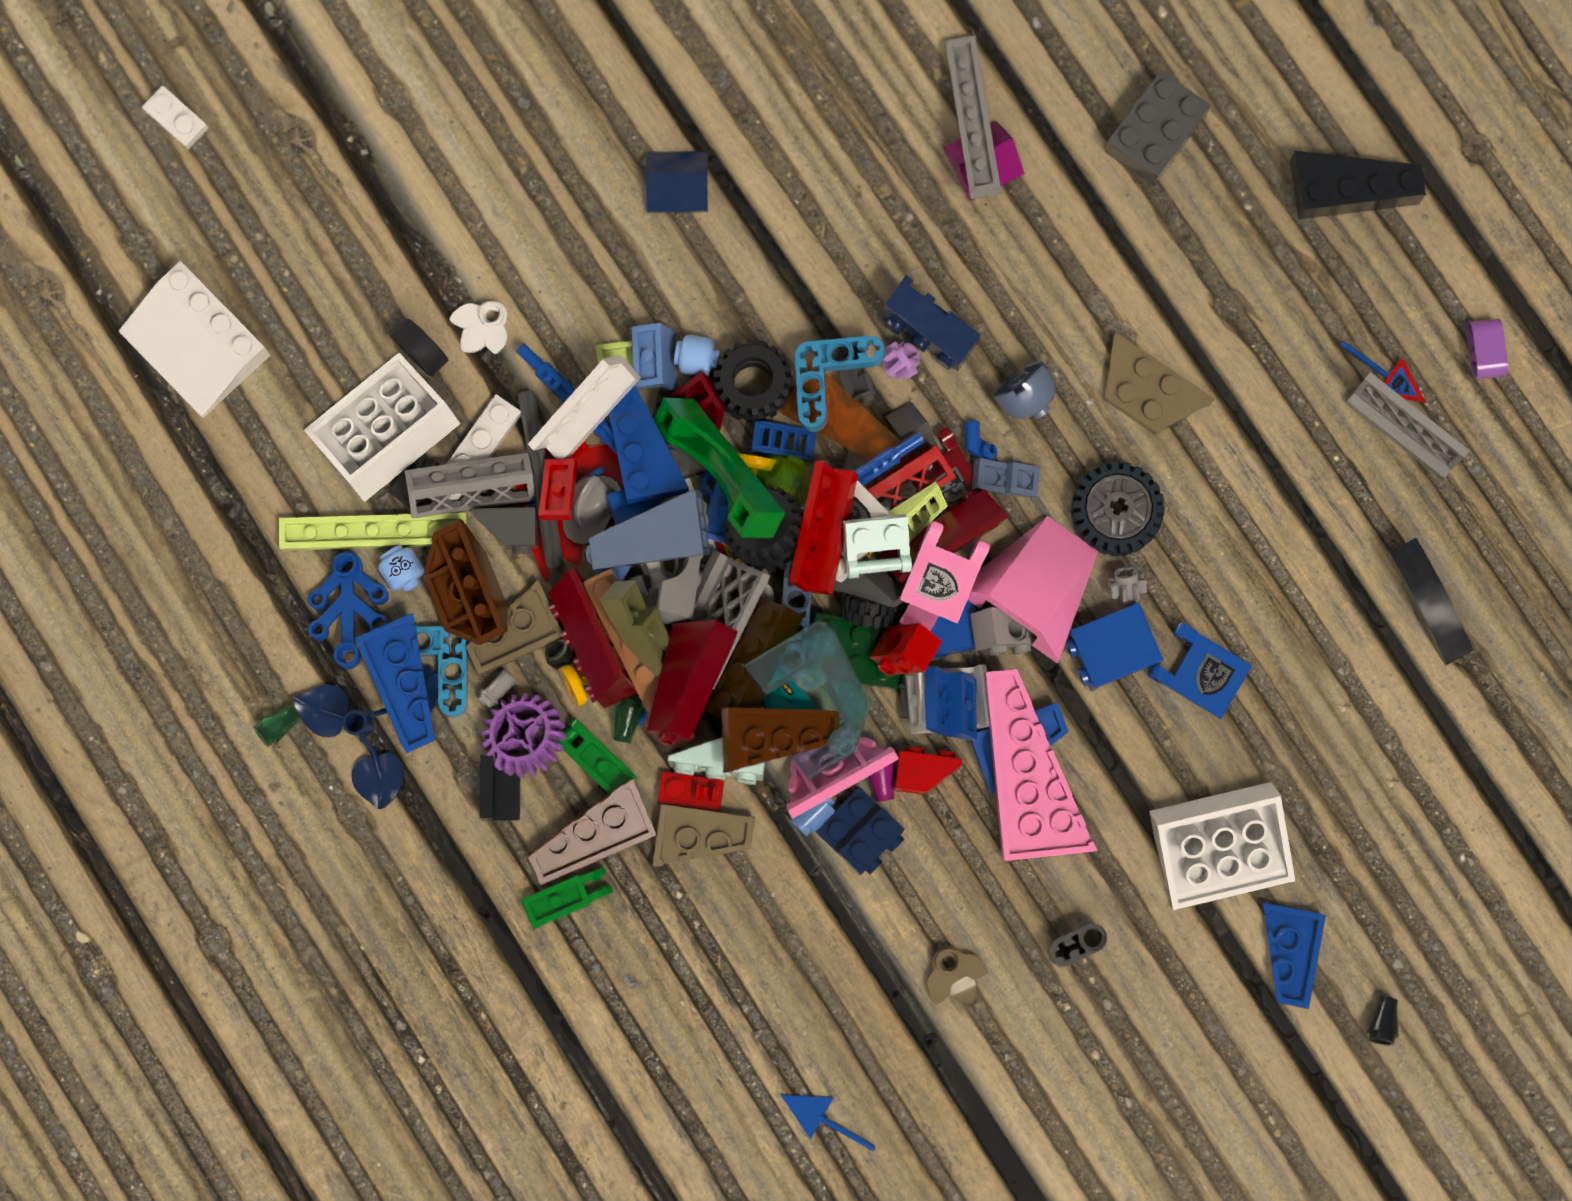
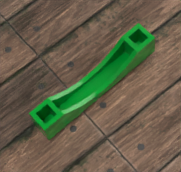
M663 398L654 418V422L661 435L667 442L696 459L716 478L728 500L729 512L727 519L742 538H773L785 514L784 510L694 399Z

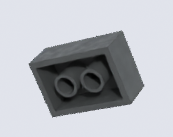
M1161 70L1108 140L1104 152L1154 187L1206 118L1211 105Z

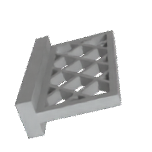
M1371 372L1345 403L1441 480L1470 451Z
M713 550L701 574V582L696 590L695 598L698 604L695 617L689 621H718L725 617V625L738 631L713 690L770 578V575ZM757 577L752 588L748 590L747 582ZM739 588V597L732 601L731 593ZM741 607L738 617L734 619L733 611Z

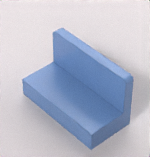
M661 323L632 327L633 369L641 377L635 384L637 389L664 387L670 391L676 390L674 330Z

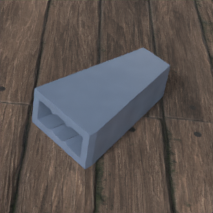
M689 491L590 537V545L586 546L588 563L592 564L593 570H603L710 554L702 492Z

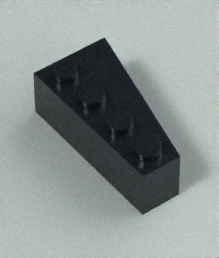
M1295 151L1289 161L1299 220L1419 205L1426 195L1422 166L1418 164Z

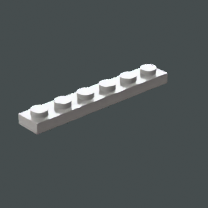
M974 35L946 40L971 199L1002 194L976 37Z

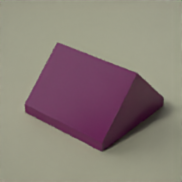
M998 121L990 124L1001 187L1023 176L1025 173L1013 138ZM960 138L944 146L942 149L966 195L972 201L974 199L970 197Z

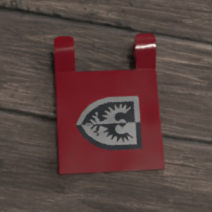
M946 427L938 432L937 437L947 451L942 455L956 478L940 487V490L947 505L952 510L961 504L959 498L971 491L973 470L959 448L950 428ZM906 454L900 458L901 462L897 466L910 459L909 455ZM937 460L927 466L924 480L936 482L946 475ZM921 471L911 477L919 478ZM907 479V482L911 481V483L917 489L918 482ZM923 483L922 490L930 484ZM934 497L929 500L931 505L936 502Z

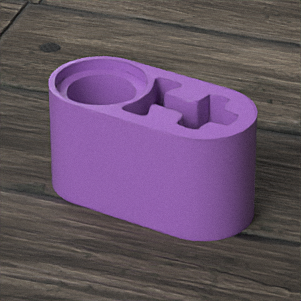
M1500 319L1468 322L1467 342L1473 378L1484 379L1507 376L1508 358L1502 321Z

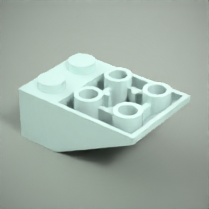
M722 738L668 757L670 767H673L677 774L693 776L694 771L705 772L706 778L725 780L726 775L737 777L738 783L756 785V780L763 781L766 762L723 773Z

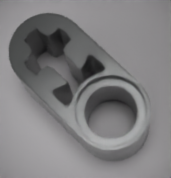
M1087 924L1054 940L1048 947V958L1054 965L1066 967L1102 950L1107 943V933L1098 924ZM1087 930H1094L1099 934L1100 942L1097 947H1089L1085 944L1083 936ZM1076 936L1077 946L1083 951V954L1079 955V950L1076 949L1067 954V961L1063 957L1057 958L1055 952L1059 950L1058 944L1061 943L1063 947H1068L1075 943L1071 937Z

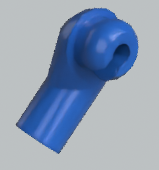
M964 422L967 452L976 459H994L997 456V448L994 444L990 445L980 438V422Z

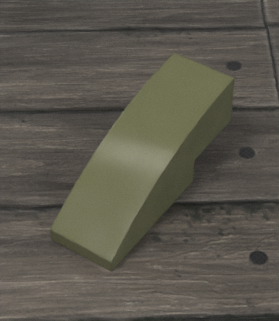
M615 581L600 598V601L610 621L630 650L655 676L660 677L669 636L657 607H646L636 581Z

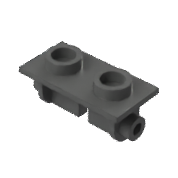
M853 346L855 360H858L857 353L863 352H858L857 346ZM846 348L835 349L832 353L833 359L839 362L844 361L849 356V351ZM865 368L837 370L848 408L870 407L871 403L875 401L874 395H876V392L873 389L869 373L862 374L861 372Z

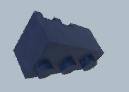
M905 275L884 304L883 320L886 321L885 326L895 334L899 335L901 332L911 339L910 343L921 352L928 350L935 355V361L948 370L952 367L958 371L979 343L981 335L952 311L946 312L933 303L935 298L931 294L927 293L923 296L910 286L913 280Z

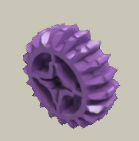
M524 693L521 700L516 695H511V703L509 704L505 700H500L502 708L499 711L494 708L491 709L494 718L484 719L485 724L490 728L481 731L482 736L487 739L482 743L483 748L489 751L486 755H493L494 766L498 770L504 769V772L509 776L516 772L518 777L524 778L527 771L531 776H536L537 767L547 771L546 762L548 760L557 762V758L553 754L555 751H563V747L558 742L566 739V735L561 731L565 728V723L559 720L561 713L557 709H553V704L549 700L543 702V698L539 695L531 698L528 693ZM526 714L539 715L535 719L532 717L524 721L518 718ZM509 725L508 733L505 736H503L506 728ZM519 727H521L525 731V738L527 739L529 744H527L523 740V736L521 735L522 732L519 729ZM544 735L543 741L538 746V741L540 737ZM521 750H527L529 752V754L526 756H509L510 753H517Z

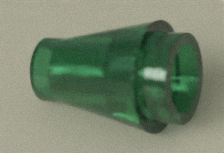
M627 697L614 704L613 740L632 743L633 735L644 711L641 700Z
M290 704L282 710L258 719V724L253 729L264 745L269 747L272 744L277 745L302 718L295 707Z

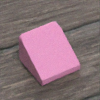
M909 604L899 625L921 623L931 631L939 616Z

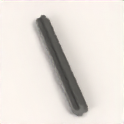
M524 391L519 393L518 399L527 452L533 474L534 494L538 512L546 454L545 448L533 451L528 445L532 438L540 431L541 424L535 393L533 391ZM539 518L546 565L549 570L563 568L564 560L557 520L541 521Z

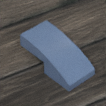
M978 458L974 460L971 490L983 491L985 489L988 493L1037 498L1040 467L1018 462L1003 463Z

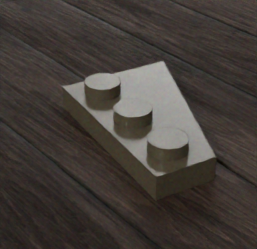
M539 580L522 597L509 606L506 633L482 645L470 642L466 646L479 676L541 649L557 639L563 638L561 635L562 630L549 608V602Z
M662 803L652 867L751 849L755 817Z

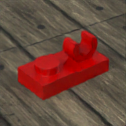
M545 459L538 511L541 521L572 520L578 468L576 459Z
M662 771L658 804L663 803L720 812L725 781Z

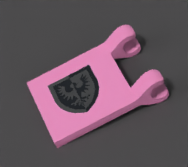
M930 522L899 600L958 624L990 545L983 541H976L968 560L937 547L936 544L942 534L943 525L938 522Z

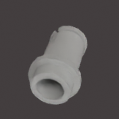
M502 669L484 690H479L480 695L477 699L490 710L494 707L498 708L500 706L498 702L517 683Z

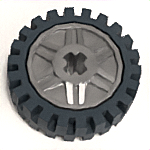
M1111 462L1108 465H1100L1082 479L1073 496L1071 517L1075 531H1078L1079 537L1090 547L1095 548L1104 555L1107 553L1111 554V556H1125L1141 550L1156 536L1163 521L1165 511L1163 494L1160 493L1158 483L1152 480L1153 477L1149 473L1143 472V469L1139 466H1130L1131 463L1124 462L1123 464H1118V462ZM1116 503H1120L1123 505L1122 510L1125 511L1115 515L1113 513L1114 508H1110V506L1114 507Z

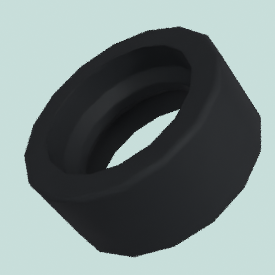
M406 319L391 334L392 339L402 351L431 377L449 361L440 347L410 319Z

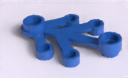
M353 552L338 554L332 563L333 574L318 590L311 592L308 597V603L314 610L323 611L329 604L328 596L341 584V595L318 620L313 621L309 625L308 632L317 641L325 640L329 635V627L341 615L342 643L336 647L334 659L344 669L357 667L362 658L360 650L355 646V612L369 623L371 630H375V624L379 620H384V625L390 623L385 616L376 614L354 594V582H356L368 592L369 598L374 604L383 605L389 600L388 590L383 585L373 582L362 572V560ZM347 564H353L349 572H344V567ZM382 590L383 596L380 599H375V593ZM322 596L323 601L319 605H314V600ZM318 626H323L322 633L315 635V629ZM354 653V659L350 662H345L346 655Z

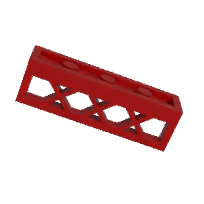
M930 445L865 488L876 499L880 496L892 498L891 510L896 507L897 500L906 501L908 499L898 496L900 485L903 481L907 479L917 481L916 494L922 490L923 483L930 485L934 483L933 481L924 480L927 466L936 460L946 474L936 481L939 488L956 478L937 445ZM921 471L919 478L911 477ZM895 487L893 495L886 494V492Z
M815 460L789 582L804 592L833 595L844 544L843 521L849 520L858 474L851 470L833 469L826 462Z

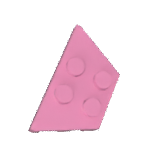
M845 729L839 733L840 742L812 749L791 760L790 772L792 776L788 786L791 798L790 803H787L786 807L791 818L799 816L898 760L895 750L889 746L887 749L878 747L874 740L858 737L856 733Z

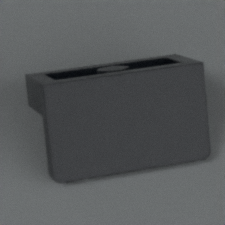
M480 755V819L482 821L520 820L521 778L516 775V772L509 776L504 772V769L498 770L494 766L493 755Z

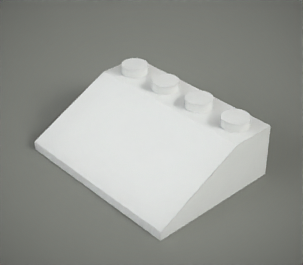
M181 261L155 284L119 330L120 334L202 418L270 356L266 348Z
M398 353L311 423L304 431L365 502L459 426L460 422L441 397L408 361Z
M1272 782L1149 811L1154 839L1173 910L1295 881L1282 800Z

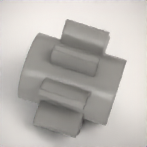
M1120 567L1114 572L1115 578L1107 579L1111 599L1117 598L1120 604H1135L1140 601V593H1147L1146 579H1144L1143 572L1138 573V570L1134 567Z

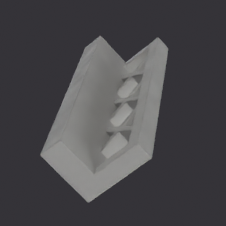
M528 453L404 470L411 518L535 501L533 474ZM527 484V491H510L514 485ZM485 489L496 491L493 495L487 497L479 495ZM460 493L464 495L460 501L452 502L448 499L452 494ZM430 498L434 500L430 505L416 507L417 499Z

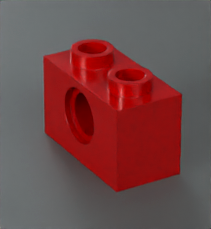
M921 623L888 626L871 653L870 658L878 663L877 667L879 670L890 676L923 673L943 641Z

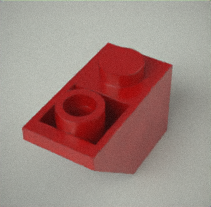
M906 747V751L899 752L894 791L926 795L959 770L962 766V759L956 758V753L937 751V755L925 754V749Z

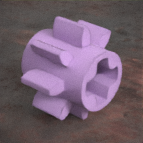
M895 341L885 348L887 354L882 364L889 376L898 380L905 377L908 380L918 373L916 367L920 365V354L914 345L905 343V341L898 344Z

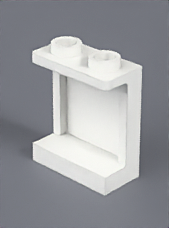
M986 665L968 668H944L943 670L949 673L962 671L976 678L977 731L989 728L984 672H987ZM925 672L905 674L911 734L934 733L926 730Z

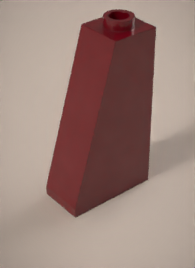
M717 620L672 625L646 729L647 732L658 736L657 740L667 745H676L677 741L691 740L738 631Z

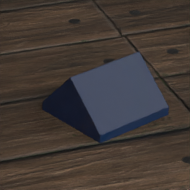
M647 152V213L708 212V152Z

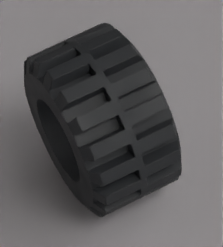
M754 339L747 340V344L744 345L738 342L734 344V349L730 350L728 348L724 352V357L722 359L719 358L717 362V369L714 371L715 391L725 406L724 411L727 414L731 412L733 418L737 420L744 418L746 423H752L754 419L766 421V417L770 416L773 418L777 415L779 409L783 410L786 406V400L790 397L792 386L790 365L787 364L784 354L780 355L778 353L777 347L772 345L770 348L765 341L760 340V344H755ZM759 367L770 375L771 386L765 393L759 396H747L739 392L735 387V377L745 368Z
M765 485L767 491L785 512L773 538H742L730 521L724 522L723 528L727 532L724 534L726 540L746 565L762 572L765 568L769 573L775 572L776 567H780L783 570L787 568L786 563L794 561L804 512L789 493H786L784 489L780 487L774 489L772 485Z

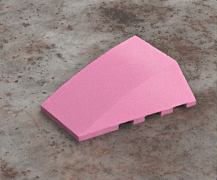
M1047 516L979 570L967 600L978 608H981L986 600L1038 636L1032 646L1058 663L1099 551L1090 547L1082 539Z

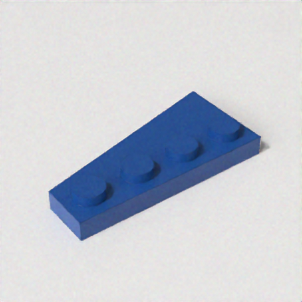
M634 385L609 413L627 505L678 496L689 492V487L636 385Z
M411 613L355 638L406 754L435 741L414 613Z

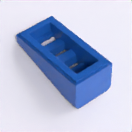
M755 420L752 455L813 462L817 431L811 432L805 428ZM764 432L770 433L768 446L762 445ZM776 433L782 434L780 448L774 447ZM788 435L794 436L793 451L787 450ZM801 437H807L805 453L799 452Z

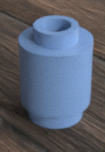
M829 798L793 819L790 817L789 820L807 837L811 831L815 833L835 812L831 806L835 802Z

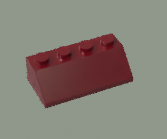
M975 489L959 498L961 501L960 505L952 510L947 505L935 520L932 521L943 525L942 534L936 544L937 547L951 553H956L1000 526L1008 518L1004 510L985 489L979 493ZM928 525L909 542L912 566L923 542ZM898 549L885 550L877 558L878 560L898 558ZM900 570L886 571L900 586L906 583L910 573H901Z
M572 568L550 590L549 595L553 603L549 604V608L555 620H561L565 630L561 631V635L567 647H573L577 657L573 658V662L579 674H585L589 684L585 685V689L590 700L593 703L597 701L605 709L636 694L637 691L583 584L586 579L575 568Z

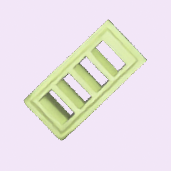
M934 482L888 512L892 516L905 514L908 517L910 542L947 507V503L938 484ZM934 497L936 502L931 505L929 500Z

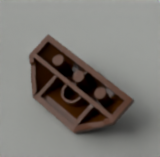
M462 519L434 532L432 537L433 543L427 557L423 577L445 632L478 645H482L506 633L508 627V606L486 551Z

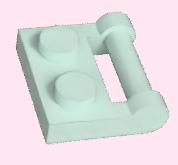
M905 514L843 521L848 578H858L859 574L900 570L901 573L912 571L908 517ZM898 549V558L857 561V553Z

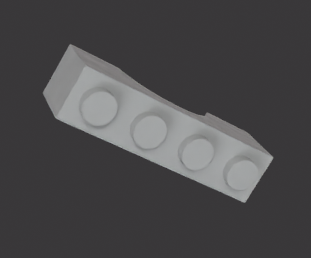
M678 496L667 497L660 502V505ZM703 502L704 512H705V520H706V527H707V525H708V515L706 514L707 503H706V502ZM703 555L675 559V570L672 577L662 580L649 588L647 607H657L663 623L668 625L687 623L695 617L698 604L695 601L696 590L701 582L699 566Z

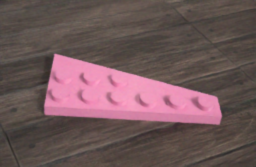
M1009 669L984 672L1002 860L1010 861L1097 851L1085 826V821L1072 797L1073 794L1054 751L1051 749L1045 736L1046 733L1042 724L1039 722L1033 709L1032 702L1018 670Z

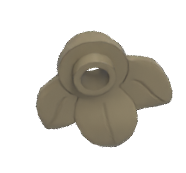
M944 946L938 949L932 959L934 970L927 980L929 995L937 1005L943 1002L949 994L959 1002L972 1004L976 996V983L974 979L983 977L988 973L984 962L978 956L962 954L957 948L952 946ZM945 956L953 958L954 965L951 968L943 966L942 959Z

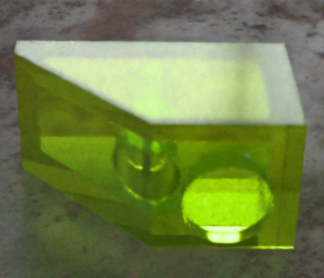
M788 455L785 459L779 456L765 485H772L774 489L780 487L797 501L807 477L808 468L803 466L804 462L796 457Z

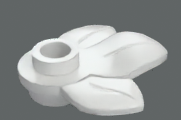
M490 300L480 306L467 303L459 307L451 315L450 321L464 329L461 336L462 352L473 353L487 346L492 353L497 354L506 344L507 332L504 325L507 322L508 315L506 308L500 302ZM490 312L498 314L495 321L487 320V315Z

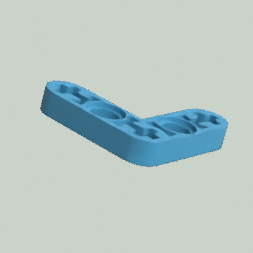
M861 336L808 341L798 346L795 352L798 416L801 425L806 430L811 432L820 431L828 421L825 371L868 368L880 365L885 359L886 351L883 342L876 336ZM870 345H874L875 349L879 350L874 352V357L869 358L867 353H857L859 359L855 360L853 346H857L858 352L868 351ZM838 347H844L849 351L847 359L841 362L835 361L832 358L833 351ZM808 351H813L814 356H818L812 359L814 371H808L807 362L802 358L807 356ZM810 379L817 380L820 383L819 390L813 394H807L803 391L804 383ZM809 402H815L816 412L818 415H821L816 417V422L810 423L809 418H805V416L811 414Z
M443 626L416 627L417 635L425 633L429 635L431 640L428 648L420 650L421 657L438 656L439 708L448 717H460L465 713L468 706V651L466 649L468 640L456 636L458 639H462V641L456 644L455 653L456 655L462 654V659L454 657L444 659V654L451 656V648L449 644L445 643V639H450L451 634L445 632ZM453 663L458 664L462 669L460 678L454 681L448 680L444 674L445 668ZM444 685L451 687L462 685V690L455 689L456 699L462 701L461 705L456 706L455 711H451L450 707L445 705V701L451 699V690H444Z

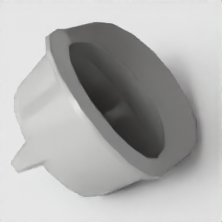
M592 475L577 481L575 484L572 520H563V530L571 541L578 544H587L590 537L606 529L612 517L606 496L607 494L621 491L615 480L607 476Z

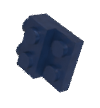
M858 787L815 833L861 876L865 871L871 875L883 862L879 857L887 849L893 852L904 841L901 834L905 829L883 807L881 808L867 793Z

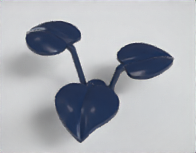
M423 668L430 712H432L438 699V674L432 669ZM335 685L318 686L308 692L296 695L294 697L296 710L304 724L313 733L330 738L339 735L342 728H344L347 733L358 736L360 741L365 744L373 757H364L356 763L352 771L353 785L359 795L377 809H383L388 806L401 789L404 779L403 765L393 753H384L379 756L377 750L367 738L374 729L373 718L388 714L386 708L376 711L371 710L368 713L360 710L349 711L350 700L343 689Z

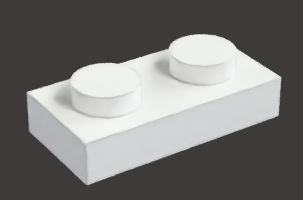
M163 85L142 106V109L187 150L208 129L207 124Z

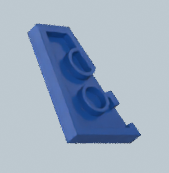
M1058 702L1034 710L1039 722L1042 724L1050 746L1068 733ZM986 728L977 731V739L971 740L989 792L992 794L996 790L990 729Z
M1263 903L1277 1003L1309 1009L1326 915Z

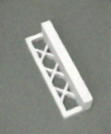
M622 355L603 359L532 438L528 445L533 451L546 447L556 459H569L641 377Z

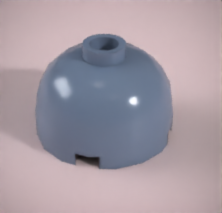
M1042 360L1024 367L1026 372L1019 376H1016V374L1012 375L994 392V399L1011 417L1027 419L1033 416L1035 419H1039L1050 410L1048 404L1055 396L1056 384L1050 370Z

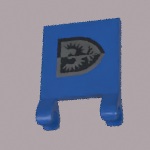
M1180 623L1174 629V636L1192 645L1175 674L1173 675L1165 668L1156 665L1150 670L1148 676L1217 718L1222 719L1252 665L1199 634L1189 625Z

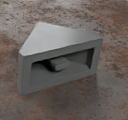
M912 402L885 416L899 444L917 432L923 437L925 442L908 453L910 458L930 445H937L928 421Z

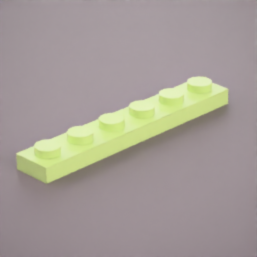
M466 512L446 513L419 518H411V514L279 518V549L281 551L391 548L398 545L402 547L432 546L434 532L459 519H462L467 525Z

